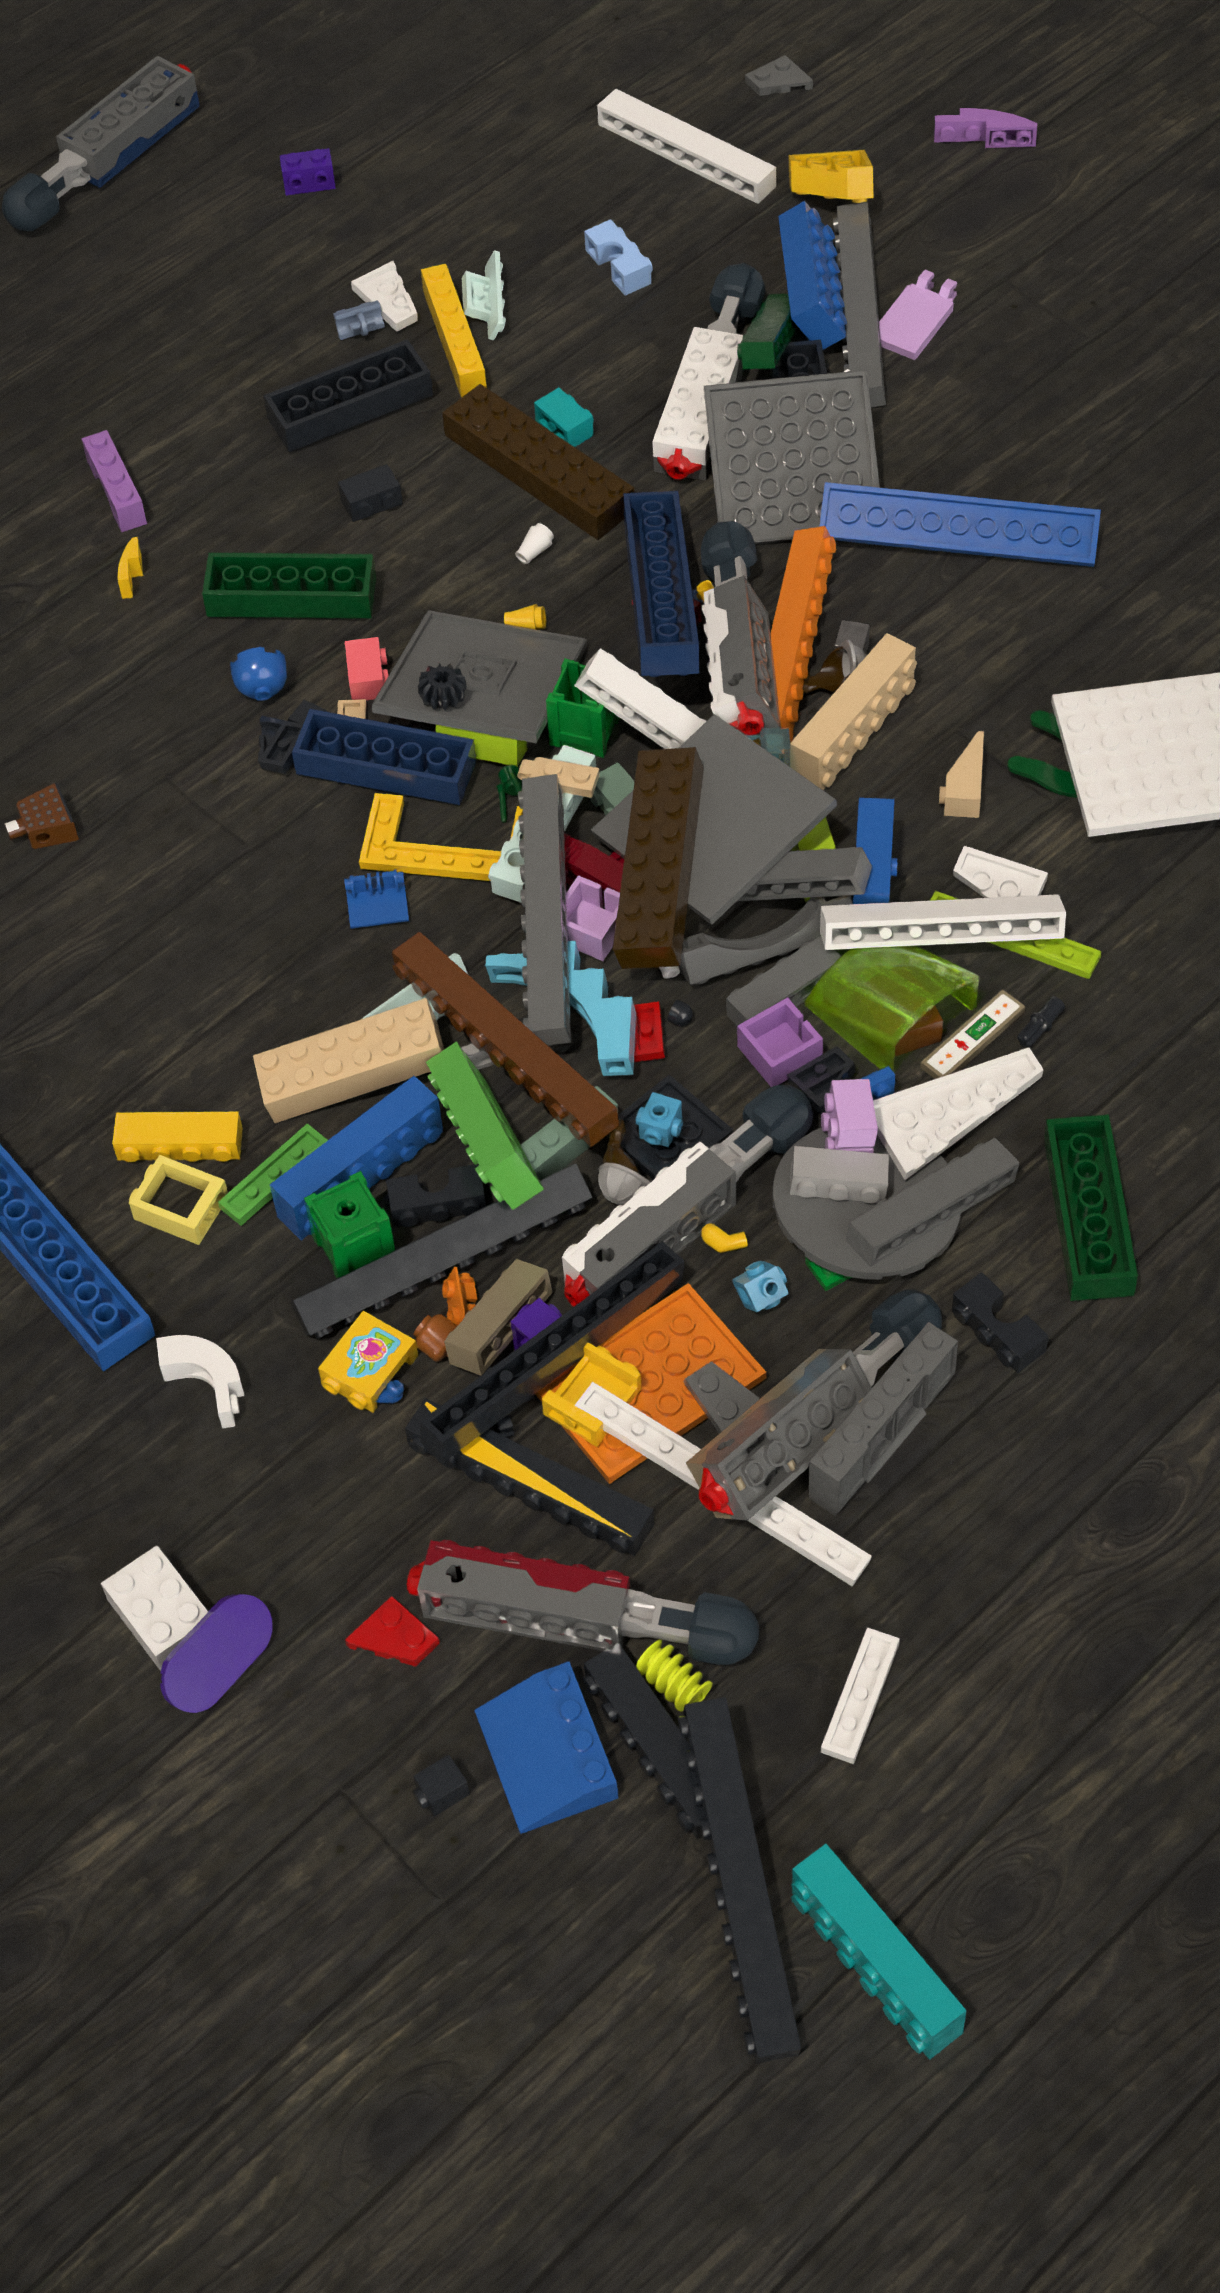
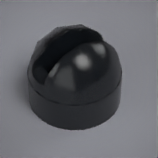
M677 999L670 1009L667 1020L675 1025H687L692 1020V1009L687 1003Z

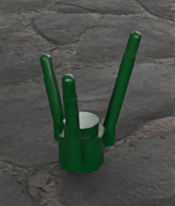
M516 765L505 766L498 773L500 784L496 788L499 793L500 814L503 823L507 821L505 794L508 793L514 796L518 795V791H522V780L517 777L519 767Z

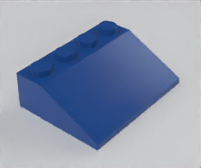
M570 1662L538 1672L475 1709L476 1717L520 1834L618 1799L616 1779Z

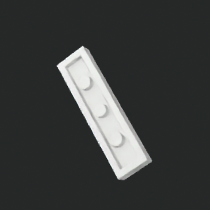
M867 1628L822 1743L821 1753L854 1764L898 1649L900 1638Z

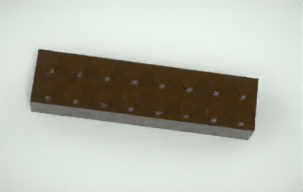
M479 384L442 412L446 437L596 540L601 539L624 520L623 493H635L633 486L483 385Z
M696 747L643 750L638 752L613 942V951L622 969L674 967L681 964L704 767Z

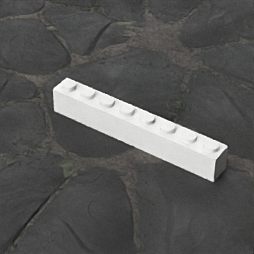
M618 89L611 92L597 105L599 126L757 204L776 188L775 166Z
M1059 895L821 906L820 934L825 950L1064 938L1066 910Z

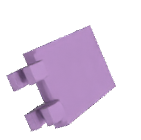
M924 270L918 277L916 285L913 283L910 286L907 285L879 321L881 347L915 360L953 312V300L957 296V291L953 289L956 288L957 282L947 279L941 286L938 294L931 291L934 287V282H931L934 278V273Z

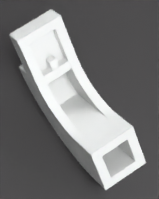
M175 1335L156 1338L159 1365L164 1381L182 1378H197L206 1381L215 1389L218 1415L222 1428L234 1427V1414L240 1413L237 1397L244 1396V1391L238 1370L231 1357L218 1345L200 1337Z

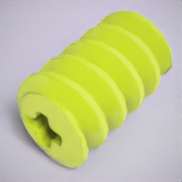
M657 1640L641 1655L637 1661V1670L641 1675H646L648 1683L655 1684V1688L659 1693H665L667 1701L675 1702V1708L680 1712L684 1710L685 1704L703 1701L712 1687L713 1683L709 1680L702 1685L699 1684L703 1677L700 1671L692 1676L689 1675L693 1669L692 1663L689 1662L682 1667L680 1666L684 1657L682 1654L679 1653L673 1658L670 1657L674 1650L671 1644L661 1649L662 1640Z

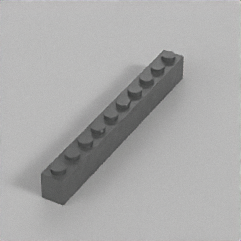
M866 201L837 206L838 217L833 218L835 234L839 233V235L835 236L836 251H840V253H837L836 262L842 271L837 274L843 287L840 290V295L844 301L845 306L842 309L847 320L845 326L846 337L842 339L843 343H847V345L842 346L844 361H848V364L844 365V372L867 370L871 407L886 405L871 218L868 202Z
M557 774L524 778L522 779V791H518L519 805L523 809V815L519 816V827L521 833H524V840L519 841L520 854L524 858V864L520 865V876L522 882H525V889L520 891V896L526 914L521 915L522 930L526 933V940H522L523 957L527 958V966L522 967L524 983L527 984V992H523V1003L525 1010H528V1018H524L523 1024L547 1046L571 1043L563 789Z

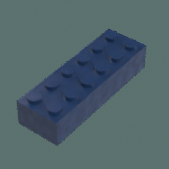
M314 709L309 710L292 751L295 771L299 775L460 805L476 764L474 739Z

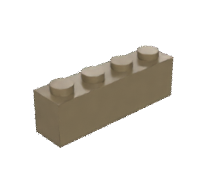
M516 1259L508 1269L504 1270L495 1284L484 1293L474 1308L467 1312L460 1324L448 1334L444 1343L449 1363L482 1376L513 1339L511 1320L517 1316L520 1309L527 1304H532L538 1298L545 1302L552 1294L548 1270Z

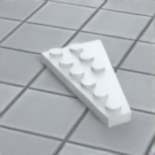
M1028 1047L873 1100L878 1127L877 1135L904 1180H907L1042 1077L1043 1068Z

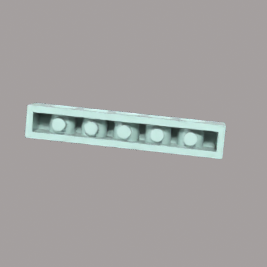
M563 745L559 754H555L552 758L553 760L596 767L595 755ZM563 793L564 831L584 796ZM519 819L514 826L513 836L510 841H506L502 847L499 861L492 864L488 878L491 880L492 893L521 902L520 891L525 889V882H522L520 876V865L524 864V858L520 854L519 841L524 840V833L520 831Z

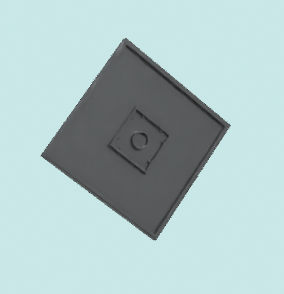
M427 611L372 703V713L537 743L548 722L546 699L549 692H553L560 677L561 665L565 658L579 662L587 648V639ZM438 663L444 667L451 663L453 669H460L467 684L464 701L458 702L456 708L448 706L446 711L442 707L433 710L431 705H424L422 698L418 694L421 672H426L428 666L436 668Z
M715 714L679 747H696L704 767L687 907L711 925L837 806L835 798ZM633 791L591 829L594 837L624 859Z

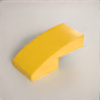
M138 537L131 538L119 562L118 584L122 599L133 598L132 577L143 576L142 554Z

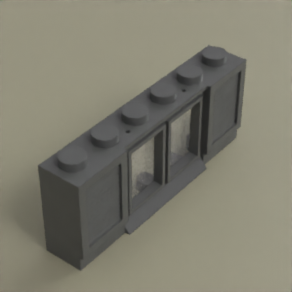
M930 1322L925 1325L809 1461V1499L836 1516L865 1481L867 1483L871 1481L926 1415L924 1410L955 1374L958 1341Z

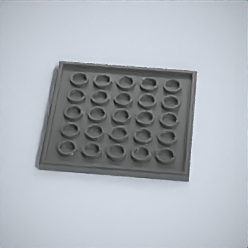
M867 370L706 385L703 387L717 522L734 521L740 523L751 532L755 545L790 542L793 540L795 530L819 527L825 482L880 488Z

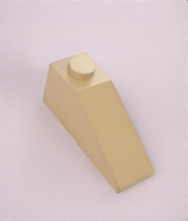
M984 731L976 733L947 773L946 787L940 786L939 804H945L944 816L979 818Z

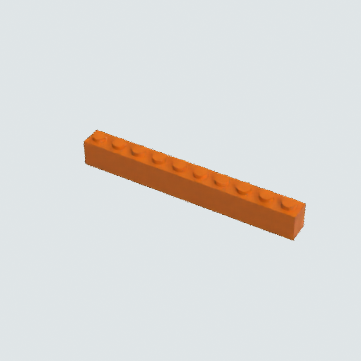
M826 526L794 531L772 625L771 641L781 729L753 741L776 758L787 757L790 743L793 741V729L795 722L798 721L799 702L803 699L804 680L808 677V662L813 654V640L818 631L817 622L819 615L822 614V600L827 592L826 582L828 574L831 573L832 556L836 551L835 539L833 536H830Z

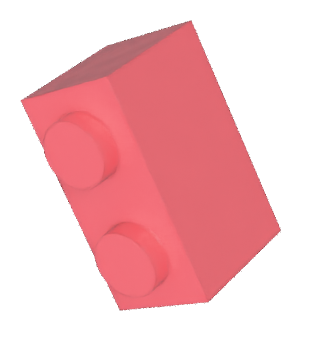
M378 637L345 641L352 700H374L389 676L388 669H382V665H387L386 649L380 648Z

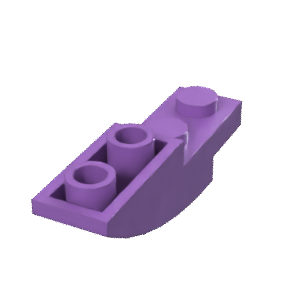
M960 108L959 115L935 116L934 142L985 141V148L1036 147L1037 123L1014 114L989 109Z

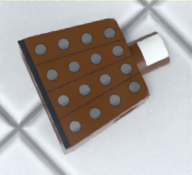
M54 783L18 801L16 806L20 818L5 823L10 840L27 834L29 842L34 849L79 840L74 821L58 783Z

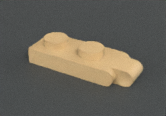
M536 757L534 761L522 760L517 777L522 780L524 778L557 774L563 793L592 798L600 774L599 768Z

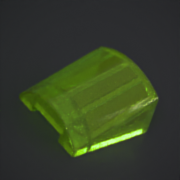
M916 945L854 948L840 957L822 976L806 999L805 1006L880 1070L889 1066L894 1072L895 1045L938 1002L951 994L970 1010L977 1006L979 975Z

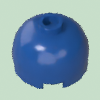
M264 647L251 648L238 653V660L234 663L230 662L231 675L235 687L244 696L259 701L267 700L282 690L287 679L285 655L279 650H276L274 654L265 652Z

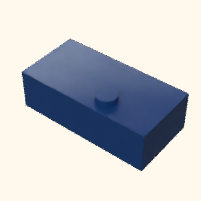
M859 798L856 847L863 848L872 865L865 893L863 895H853V904L889 903L891 876H897V858H892L895 799Z

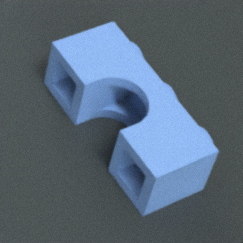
M611 219L584 231L586 252L598 265L611 261L612 281L624 295H628L651 284V272L653 271L651 261L639 252L637 245L631 242L626 237L623 229L617 227Z

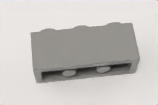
M794 1146L791 1162L790 1195H799L804 1198H831L837 1201L853 1200L865 1203H879L885 1199L888 1188L889 1154Z

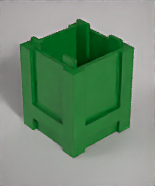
M565 658L561 665V674L552 693L549 692L546 699L550 745L560 748L566 745L604 758L609 737L615 723L618 724L621 718L574 686L586 665Z
M361 1171L349 1176V1180L326 1191L304 1197L312 1237L317 1246L323 1248L333 1266L336 1278L395 1251L389 1217L385 1210L381 1209L376 1202Z

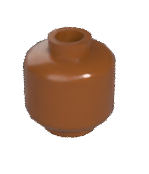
M436 1314L433 1317L427 1315L413 1333L416 1337L417 1349L435 1362L443 1360L446 1356L448 1357L444 1341L448 1334L457 1326L442 1314Z

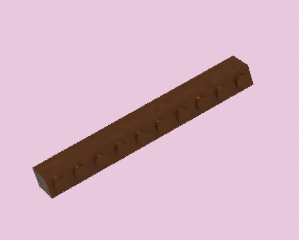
M418 932L392 951L394 960L393 970L401 980L406 979L412 984L414 991L420 997L425 996L437 1013H444L457 1031L465 1032L477 1049H483L487 1052L491 1061L497 1067L502 1066L508 1071L511 1079L517 1085L522 1084L535 1102H542L556 1121L560 1122L562 1120L576 1139H582L592 1147L619 1126L617 1107L421 932Z

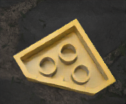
M865 150L789 155V185L791 191L796 192L798 195L812 194L824 196L826 199H852L854 203L866 202L867 198H873V166Z

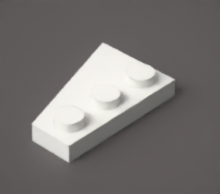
M394 261L351 281L352 290L363 301H379L382 318L394 330L399 331L418 321L417 311L409 293L406 292L403 286L401 276L396 271Z
M967 846L963 847L953 870L956 878L984 898L1039 896L1048 878L1047 872Z

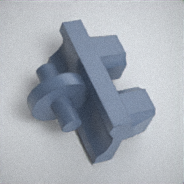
M378 300L333 313L340 340L359 334L366 336L370 331L385 327Z

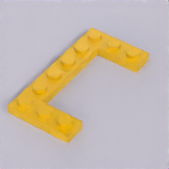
M375 793L359 859L360 869L388 872L396 869L397 872L403 871V873L491 881L488 878L492 864L499 861L501 851L396 842L404 806V797L402 795ZM517 806L511 837L513 836L514 826L519 816L523 815V809L520 806Z

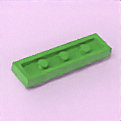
M306 1124L218 1201L219 1208L242 1226L273 1198L270 1184L328 1140L309 1124Z

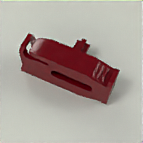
M564 833L566 883L571 886L577 876H581L602 885L603 906H605L604 891L606 888L620 893L624 858L616 852L608 856L595 847L571 838L570 835Z

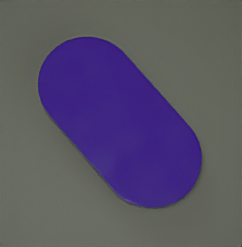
M232 1594L220 1599L164 1660L160 1673L162 1674L160 1686L166 1701L174 1708L189 1713L202 1712L212 1707L267 1647L272 1635V1618L267 1606L260 1599L245 1594Z

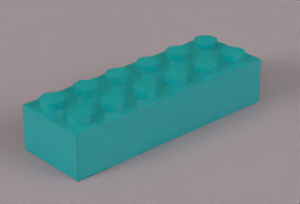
M824 1844L792 1869L791 1886L793 1896L791 1899L796 1908L802 1914L808 1913L816 1922L814 1923V1928L820 1937L826 1942L831 1940L838 1949L836 1953L843 1965L848 1969L852 1967L861 1977L859 1981L863 1989L871 1997L876 1995L884 2004L882 2009L887 2018L894 2025L899 2023L908 2033L906 2035L908 2043L918 2054L923 2052L930 2060L963 2034L966 2009L827 1844Z

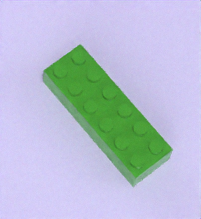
M457 1041L426 1061L431 1071V1074L427 1076L437 1091L441 1090L437 1093V1096L446 1109L450 1108L446 1114L456 1128L460 1127L456 1130V1133L465 1146L469 1145L465 1150L475 1165L479 1164L475 1170L485 1184L488 1182L492 1183L490 1189L500 1203L505 1200L511 1209L514 1210L543 1191L544 1188L488 1083Z

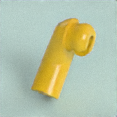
M712 1223L706 1224L701 1230L703 1241L719 1253L748 1247L745 1232L728 1235Z

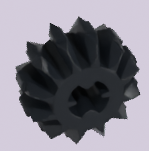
M438 663L436 668L428 666L426 672H421L418 694L422 698L424 705H431L433 710L442 707L446 711L448 706L456 708L458 702L464 701L467 684L460 669H453L451 663L446 667Z

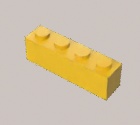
M239 1112L116 1113L112 1144L117 1160H124L126 1162H136L138 1160L156 1161L159 1155L172 1160H186L190 1162L198 1160L228 1161L240 1159L243 1128Z

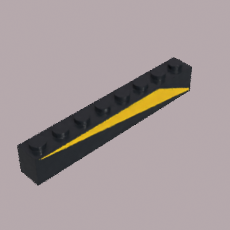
M427 1398L423 1400L406 1426L405 1432L407 1442L414 1451L434 1456L420 1443V1421L441 1405ZM490 1429L486 1430L442 1464L448 1468L456 1467L464 1471L470 1479L476 1482L484 1481L492 1485L497 1492L504 1496L512 1495L522 1500L530 1509H541L549 1513L555 1521L566 1525L569 1523L579 1528L581 1533L589 1538L595 1539L597 1537L607 1542L612 1549L619 1553L627 1552L635 1556L654 1526L653 1509Z

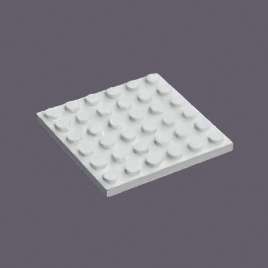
M1220 672L1052 695V707L1088 837L1220 819Z

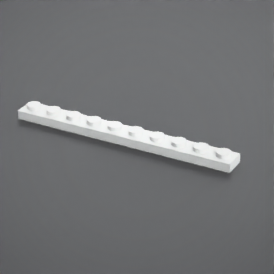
M592 1382L575 1406L602 1421L604 1431L699 1490V1486L686 1462L701 1449ZM777 1496L747 1520L852 1587L872 1557Z

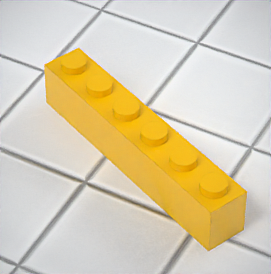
M442 264L421 269L423 292L462 398L479 384L486 387L485 369L447 265Z

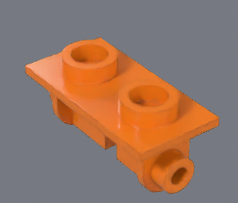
M454 1267L449 1277L443 1282L442 1294L444 1298H447V1319L458 1326L467 1312L476 1305L467 1304V1302H476L477 1293L474 1278L469 1273L458 1275V1269Z

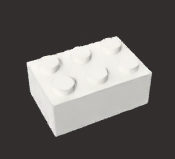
M157 1545L101 1583L108 1602L160 1671L169 1653L208 1613Z

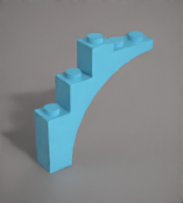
M568 941L570 1006L586 1020L597 1039L598 1060L603 1076L633 1075L636 1011L632 997L622 996L608 998V983L604 969L587 968L580 970L581 958L576 941ZM501 953L486 956L485 966L491 983H515L527 986L522 975V967L527 966V958H524L523 954Z

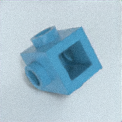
M652 1092L646 1107H641L636 1117L640 1138L652 1145L669 1147L673 1137H678L682 1130V1102Z
M757 1261L748 1265L745 1268L746 1272L732 1279L744 1307L755 1312L775 1307L781 1302L780 1299L789 1294L785 1286L787 1279L779 1266L764 1261Z

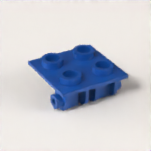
M394 869V871L383 872L382 876L379 875V872H376L374 877L367 873V878L364 875H350V878L344 879L350 929L409 921L403 871L397 872Z

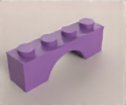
M105 430L82 438L87 462L95 479L99 478L102 483L113 516L121 532L147 524L142 500L108 431Z

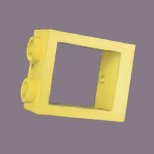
M159 1155L155 1163L147 1168L144 1180L139 1188L134 1189L131 1193L129 1205L134 1220L200 1245L221 1210L218 1201L228 1191L225 1180ZM165 1177L204 1191L188 1218L149 1204Z

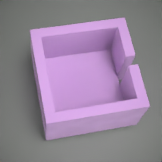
M577 876L566 892L568 941H576L578 951L604 961L613 947L620 893L606 888L604 891L605 909H603L602 885L581 876Z
M869 1079L832 1080L830 1093H825L824 1097L826 1113L821 1114L822 1131H827L828 1137L825 1139V1149L873 1153L878 1127Z

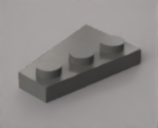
M712 1361L683 1381L719 1434L760 1399Z

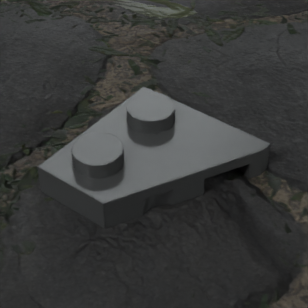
M786 55L745 74V83L759 96L772 93L790 92V87L805 86V90L813 88V80Z

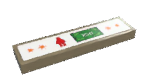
M1002 989L921 1062V1069L934 1079L960 1071L1025 1013V1006Z

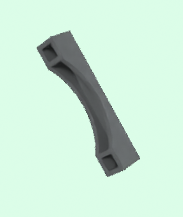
M851 896L811 897L805 906L790 920L778 928L759 936L746 939H724L699 933L684 938L681 964L679 966L681 974L690 985L702 984L712 977L721 974H732L738 968L747 965H758L763 963L765 959L777 955L790 954L804 943L811 942L821 936V906L852 904Z

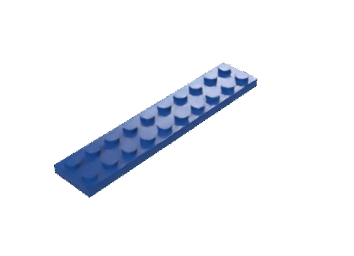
M825 482L819 527L826 526L830 536H833L835 541L1094 567L1101 510Z

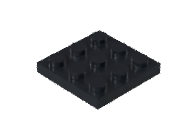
M670 1075L618 1115V1118L624 1120L626 1126L621 1148L635 1162V1165L652 1180L656 1178L661 1169L670 1167L676 1162L685 1149L694 1147L698 1142L703 1143L707 1148H711L713 1145L722 1143L733 1133V1129ZM652 1092L682 1102V1130L678 1137H673L669 1147L649 1144L639 1136V1125H636V1117L639 1109L646 1107ZM609 1134L605 1136V1138H606L608 1141H609Z

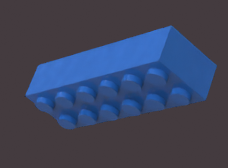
M803 201L778 216L791 319L809 340L821 339L824 350L846 337L845 325L847 320L842 309L845 305L840 295L842 285L837 274L840 270L835 256H837V251L833 245L835 235L829 225L825 226L822 223L818 211L815 208L811 209Z
M415 1076L411 1077L270 1184L277 1217L300 1240H303L309 1234L312 1235L304 1197L326 1191L349 1180V1176L359 1171L364 1175L369 1189L381 1179L388 1178L395 1168L405 1161H410L420 1149L428 1143L435 1142L443 1132L438 1097Z

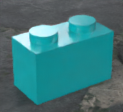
M557 388L534 402L535 421L573 447L594 436V419L590 411L583 409L571 395H567L562 389Z

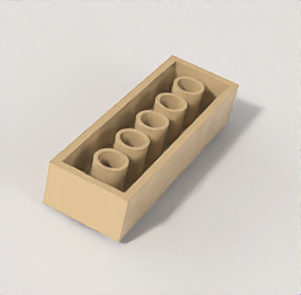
M886 633L790 743V767L820 789L824 790L825 787H830L838 772L850 764L852 756L858 749L862 750L865 747L868 737L874 731L877 732L881 728L887 715L894 713L899 706L900 700L905 694L909 695L914 689L916 683L914 670L917 665L915 660L916 647Z
M427 998L253 1055L264 1106L274 1123H278L410 1079L413 1076L416 1077L431 1072L426 1061L443 1051L444 1047L436 1017Z

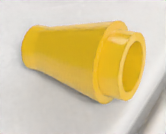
M537 604L504 613V624L535 630L546 628L547 620L544 606L538 607Z

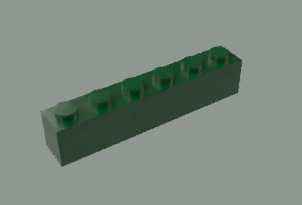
M769 294L765 302L762 303L760 311H757V316L752 320L751 326L748 327L747 333L743 335L742 341L738 343L737 347L738 360H742L743 369L776 367L798 327L791 319L788 294Z

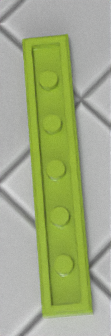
M935 891L930 901L955 900L957 898ZM1067 938L989 942L1086 979H1090L1101 957L1100 950Z

